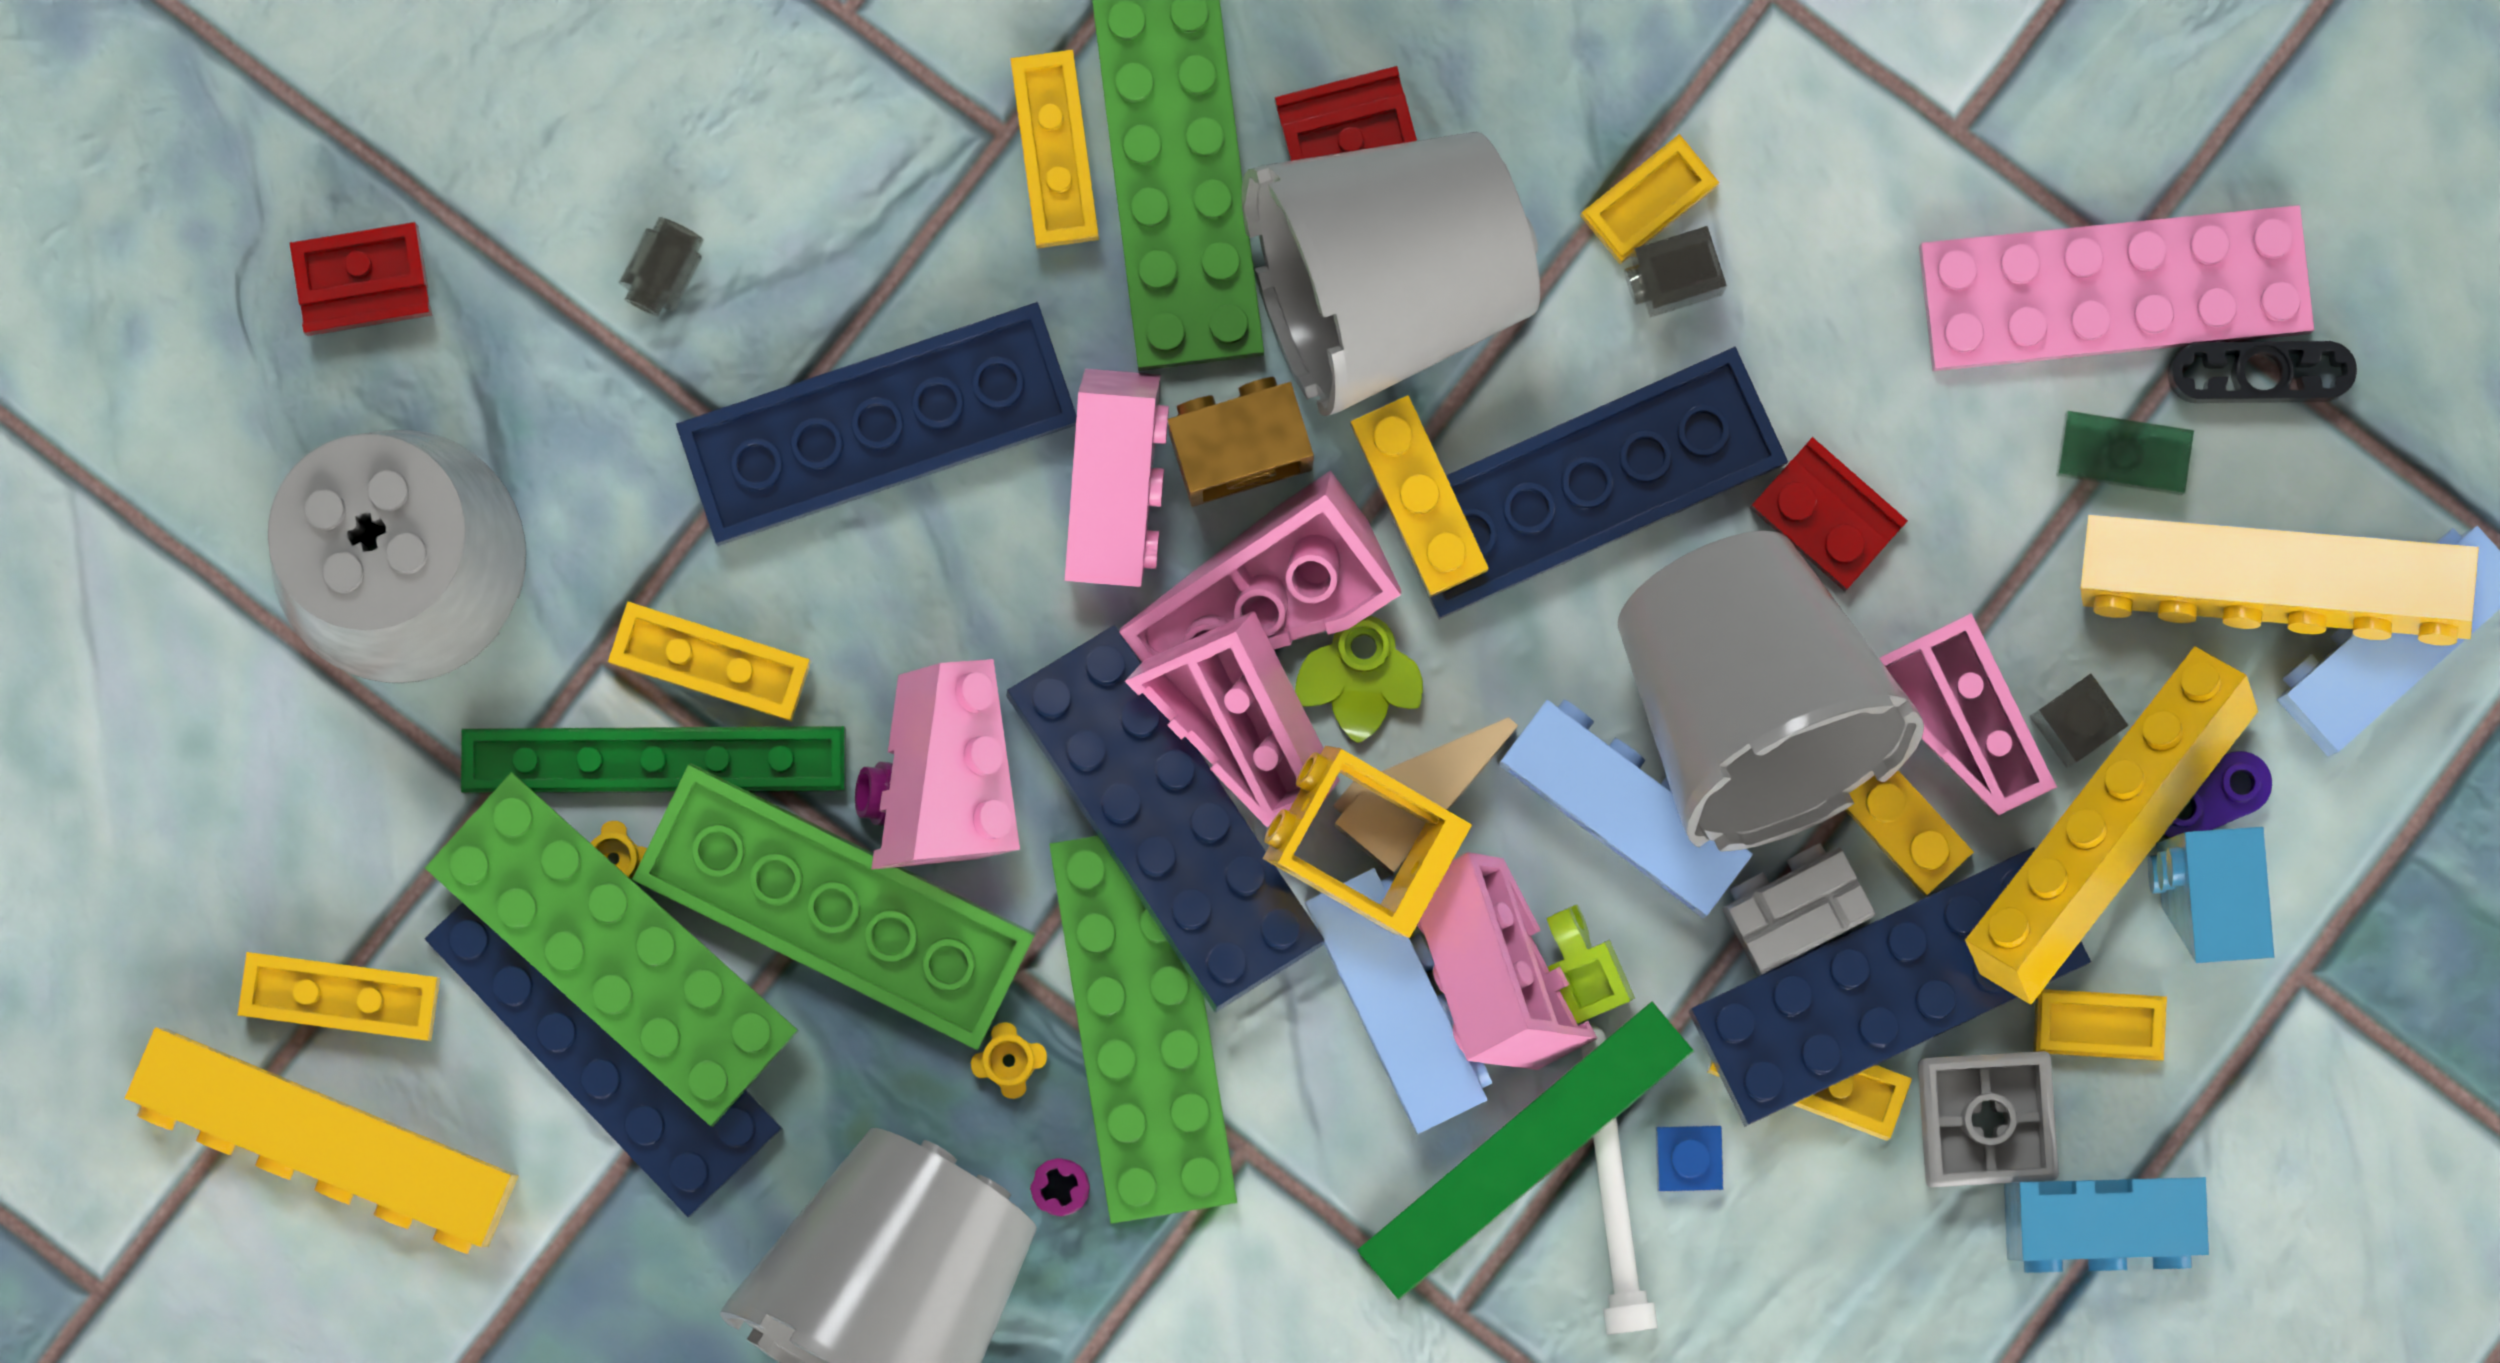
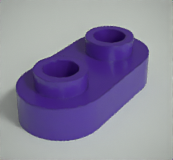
M2245 751L2225 754L2190 799L2193 806L2191 816L2187 820H2181L2176 817L2162 837L2169 839L2184 832L2213 830L2260 809L2267 802L2272 791V776L2266 763L2258 756ZM2235 771L2246 773L2251 780V788L2245 795L2235 793L2230 786V777Z

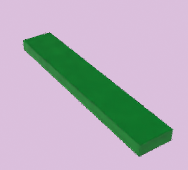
M845 726L461 729V793L492 794L511 772L535 793H670L676 791L690 763L748 792L846 791Z
M1651 1001L1364 1243L1357 1251L1395 1297L1401 1300L1695 1051L1655 1003Z

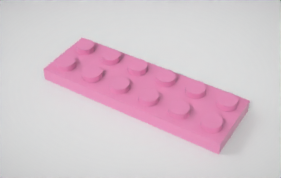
M2300 205L1924 242L1919 246L1932 371L2184 347L2198 342H2234L2311 334L2314 331Z

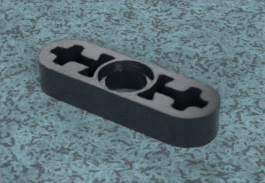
M2333 341L2198 342L2184 347L2176 354L2168 369V381L2171 389L2179 398L2190 403L2329 402L2346 393L2354 384L2357 375V364L2353 354L2342 344ZM2289 354H2298L2296 368L2313 367L2321 361L2322 355L2329 356L2330 365L2341 367L2342 376L2332 380L2330 388L2322 386L2321 377L2301 376L2296 380L2299 390H2290L2289 386L2293 378V363ZM2226 355L2235 356L2231 370V379L2236 391L2226 390L2229 377L2209 378L2204 383L2203 390L2195 389L2193 378L2183 377L2182 369L2189 367L2193 363L2194 356L2202 357L2203 366L2208 369L2225 368L2228 365ZM2266 355L2277 363L2280 376L2275 387L2268 390H2260L2253 387L2247 381L2245 365L2250 357Z

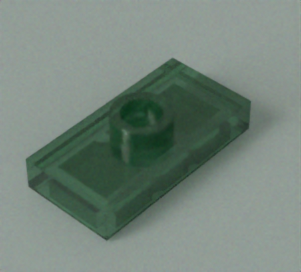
M2067 411L2064 418L2056 476L2183 495L2186 490L2194 430Z

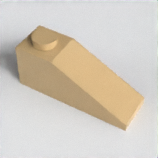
M1509 717L1381 772L1444 809L1449 810L1516 731L1518 725ZM1355 781L1333 805L1342 814L1336 820L1334 827L1392 876L1404 863L1425 825L1424 821Z

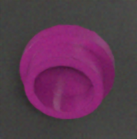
M880 761L875 767H863L856 781L855 808L857 815L861 818H870L874 825L884 826L886 813L880 811L882 791L889 790L893 765L891 762Z

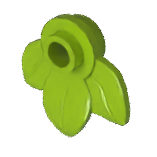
M1370 615L1350 629L1335 633L1332 644L1314 650L1307 655L1296 679L1295 693L1302 707H1314L1331 703L1335 718L1345 734L1352 741L1362 743L1380 727L1386 717L1389 704L1404 709H1417L1420 707L1423 679L1415 661L1396 650L1395 638L1388 625L1379 618ZM1359 636H1368L1373 639L1376 644L1374 655L1368 659L1357 658L1351 650L1353 640Z

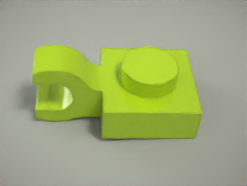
M1578 904L1546 918L1551 933L1564 959L1549 965L1547 968L1550 972L1561 967L1570 985L1560 989V992L1577 1024L1635 999L1610 939L1592 947L1588 927Z

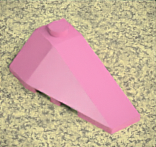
M1330 470L1261 518L1122 626L1119 633L1141 662L1152 656L1254 611L1275 650L1289 646L1293 640L1325 631L1329 635L1348 630L1400 596L1401 588L1369 521Z

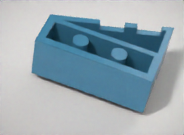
M2264 827L2184 832L2156 843L2157 855L2148 856L2150 891L2152 894L2160 893L2161 907L2195 963L2275 958Z
M2206 1177L2004 1183L2007 1260L2024 1261V1273L2063 1272V1260L2088 1259V1271L2127 1270V1258L2152 1257L2153 1269L2192 1268L2191 1256L2209 1255Z

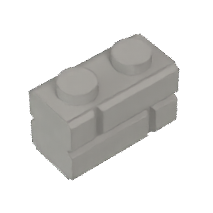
M1821 843L1786 860L1792 872L1769 883L1763 872L1730 889L1735 901L1722 909L1757 976L1876 916L1872 905L1840 847L1826 854Z

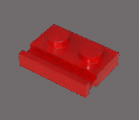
M1394 66L1274 97L1290 161L1417 141L1405 93L1400 81L1398 67Z
M416 222L289 243L298 302L301 306L303 333L306 336L433 316L428 297V284L419 226Z
M1813 437L1750 507L1776 532L1788 537L1802 555L1843 591H1846L1908 522L1904 516Z

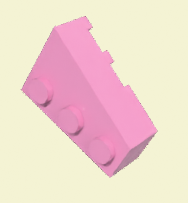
M1085 368L1078 392L1065 581L1141 587L1144 568H1157L1159 531L1148 530L1150 506L1161 507L1164 469L1153 468L1155 443L1166 444L1167 419L1169 417V406L1159 405L1161 375Z
M1254 611L1144 660L1125 680L1138 696L1143 693L1170 720L1168 726L1181 740L1186 737L1213 765L1210 770L1266 827L1270 826L1275 816L1282 809L1290 810L1301 790L1300 787L1296 786V780L1301 768L1314 752L1321 754L1324 749ZM1338 776L1336 777L1325 799L1328 797V795L1340 781Z
M1972 613L1879 658L1922 717L1924 732L1921 739L1996 816L2057 788Z
M994 659L938 663L898 675L888 753L894 754L889 790L882 791L880 811L886 813L881 849L874 850L871 870L977 860L1020 850Z
M1467 852L1452 860L1417 926L1426 937L1435 964L1433 967L1434 979L1439 989L1445 994L1454 1021L1453 1036L1458 1047L1465 1054L1466 1060L1539 1070L1598 1039L1589 1021L1578 1026L1565 1002L1560 989L1570 984L1561 967L1549 972L1532 938V935L1541 931L1504 858Z

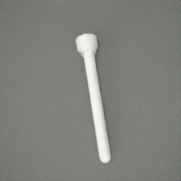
M1591 1025L1598 1039L1581 1047L1582 1059L1606 1040L1605 1033L1599 1026ZM1615 1118L1593 1137L1614 1294L1608 1295L1609 1308L1603 1309L1607 1335L1658 1328L1654 1302L1648 1303L1646 1290L1640 1291L1618 1126L1617 1119Z

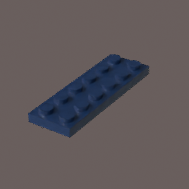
M1035 302L676 423V427L717 546H721L1076 426L1077 415L1039 303Z
M1736 346L1446 475L1489 570L1429 597L1438 619L1440 620L1786 465L1788 459Z
M1113 625L1007 689L1006 697L1216 1013L1323 946L1324 938L1276 866L1262 859L1266 851L1214 773L1210 770L1198 749L1186 737L1181 740L1168 726L1170 720L1143 693L1138 696L1125 682L1141 663L1119 633L1117 627Z
M2032 847L1691 1008L1688 1012L1744 1127L2018 998L1979 974L1965 939L2029 859L2035 848ZM2081 941L2048 983L2091 962Z
M463 902L424 938L687 1217H691L783 1129L747 1090L744 1091L713 1127L707 1124Z

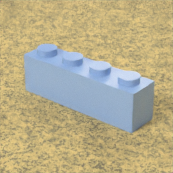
M2478 526L2468 530L2463 535H2460L2452 528L2435 542L2439 544L2479 547L2471 634L2500 609V550ZM2338 628L2330 636L2337 646L2320 661L2310 654L2282 678L2290 688L2276 700L2327 756H2330L2343 749L2466 639L2457 638L2456 644L2446 646L2426 644L2418 640V635L2392 633L2391 638L2385 640H2370L2353 635V629Z
M1563 699L1557 707L1549 700H1546L1500 761L1499 766L1701 918L1706 917L1752 857L1753 853L1747 849L1719 851L1715 842L1711 840L1700 847L1695 846L1689 840L1683 828L1667 777L1659 784L1640 769L1646 760L1635 750L1617 738H1614L1610 745H1607L1591 733L1589 729L1594 721L1572 703Z
M1375 868L1344 882V884L1381 904L1394 879L1392 876L1380 880ZM1323 893L1305 901L1307 911L1314 925L1324 938V946L1416 1135L1487 1101L1488 1099L1482 1088L1493 1084L1484 1063L1467 1061L1465 1054L1458 1047L1454 1039V1021L1445 994L1436 995L1426 974L1433 970L1435 964L1420 933L1410 938L1393 934Z

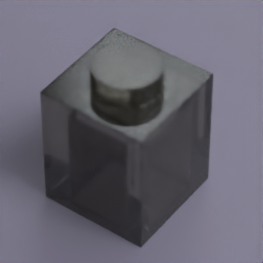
M1708 226L1634 248L1631 256L1633 266L1624 269L1626 282L1634 304L1645 303L1650 318L1722 296L1727 287Z
M2091 673L2030 715L2032 721L2066 768L2077 763L2129 726Z

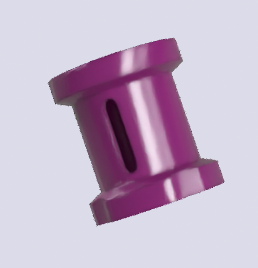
M1061 1158L1048 1160L1040 1165L1035 1171V1176L1030 1186L1033 1201L1039 1209L1056 1216L1073 1214L1082 1208L1089 1196L1090 1189L1088 1176L1082 1167L1071 1160ZM1055 1169H1058L1059 1173L1064 1177L1074 1175L1078 1182V1185L1070 1190L1073 1201L1065 1206L1062 1205L1058 1198L1047 1200L1043 1194L1042 1189L1051 1184L1048 1173Z

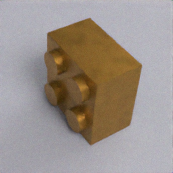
M1275 377L1262 378L1240 386L1238 388L1240 394L1238 398L1216 404L1213 395L1184 402L1176 407L1178 415L1167 419L1169 436L1191 507L1313 470L1314 454L1291 382L1277 385Z

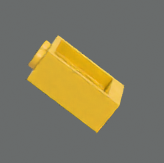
M1325 746L1321 754L1314 752L1301 768L1296 780V786L1300 787L1301 790L1290 810L1282 809L1270 824L1264 842L1270 846L1262 859L1387 931L1410 938L1472 824L1341 748ZM1339 773L1425 822L1381 904L1294 855Z

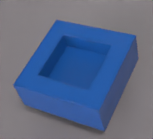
M1721 1126L1656 1127L1657 1192L1723 1190Z

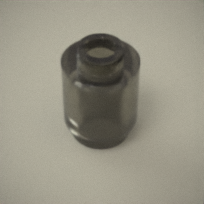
M658 217L653 229H645L619 280V284L629 290L624 300L634 307L657 317L662 308L676 311L703 258L698 251L704 239L674 221Z

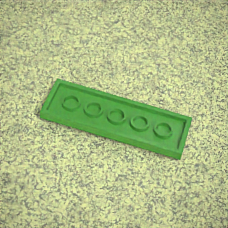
M1092 0L1138 371L1264 356L1250 238L1245 232L1242 211V173L1220 0Z
M692 763L687 766L632 879L976 1050L980 1048L1036 934L902 867L871 870L874 853Z
M512 772L425 867L430 874L712 1127L799 1031Z
M1099 836L1050 843L1110 1224L1238 1203L1204 995Z

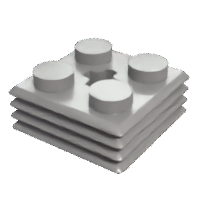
M2048 1052L1935 1057L1921 1059L1918 1062L1925 1181L1927 1186L1949 1187L2053 1181L2058 1178L2051 1056ZM1983 1101H1990L1992 1111L1997 1113L2003 1112L2004 1124L1993 1127L1992 1138H1985L1983 1129L1981 1127H1973L1972 1114L1981 1112Z

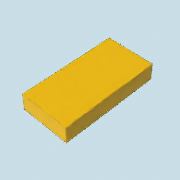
M1678 134L1582 211L1580 217L1616 261L1621 264L1714 190L1720 182L1683 137Z
M2043 989L2035 1001L2033 1052L2046 1051L2052 1055L2164 1061L2167 996Z

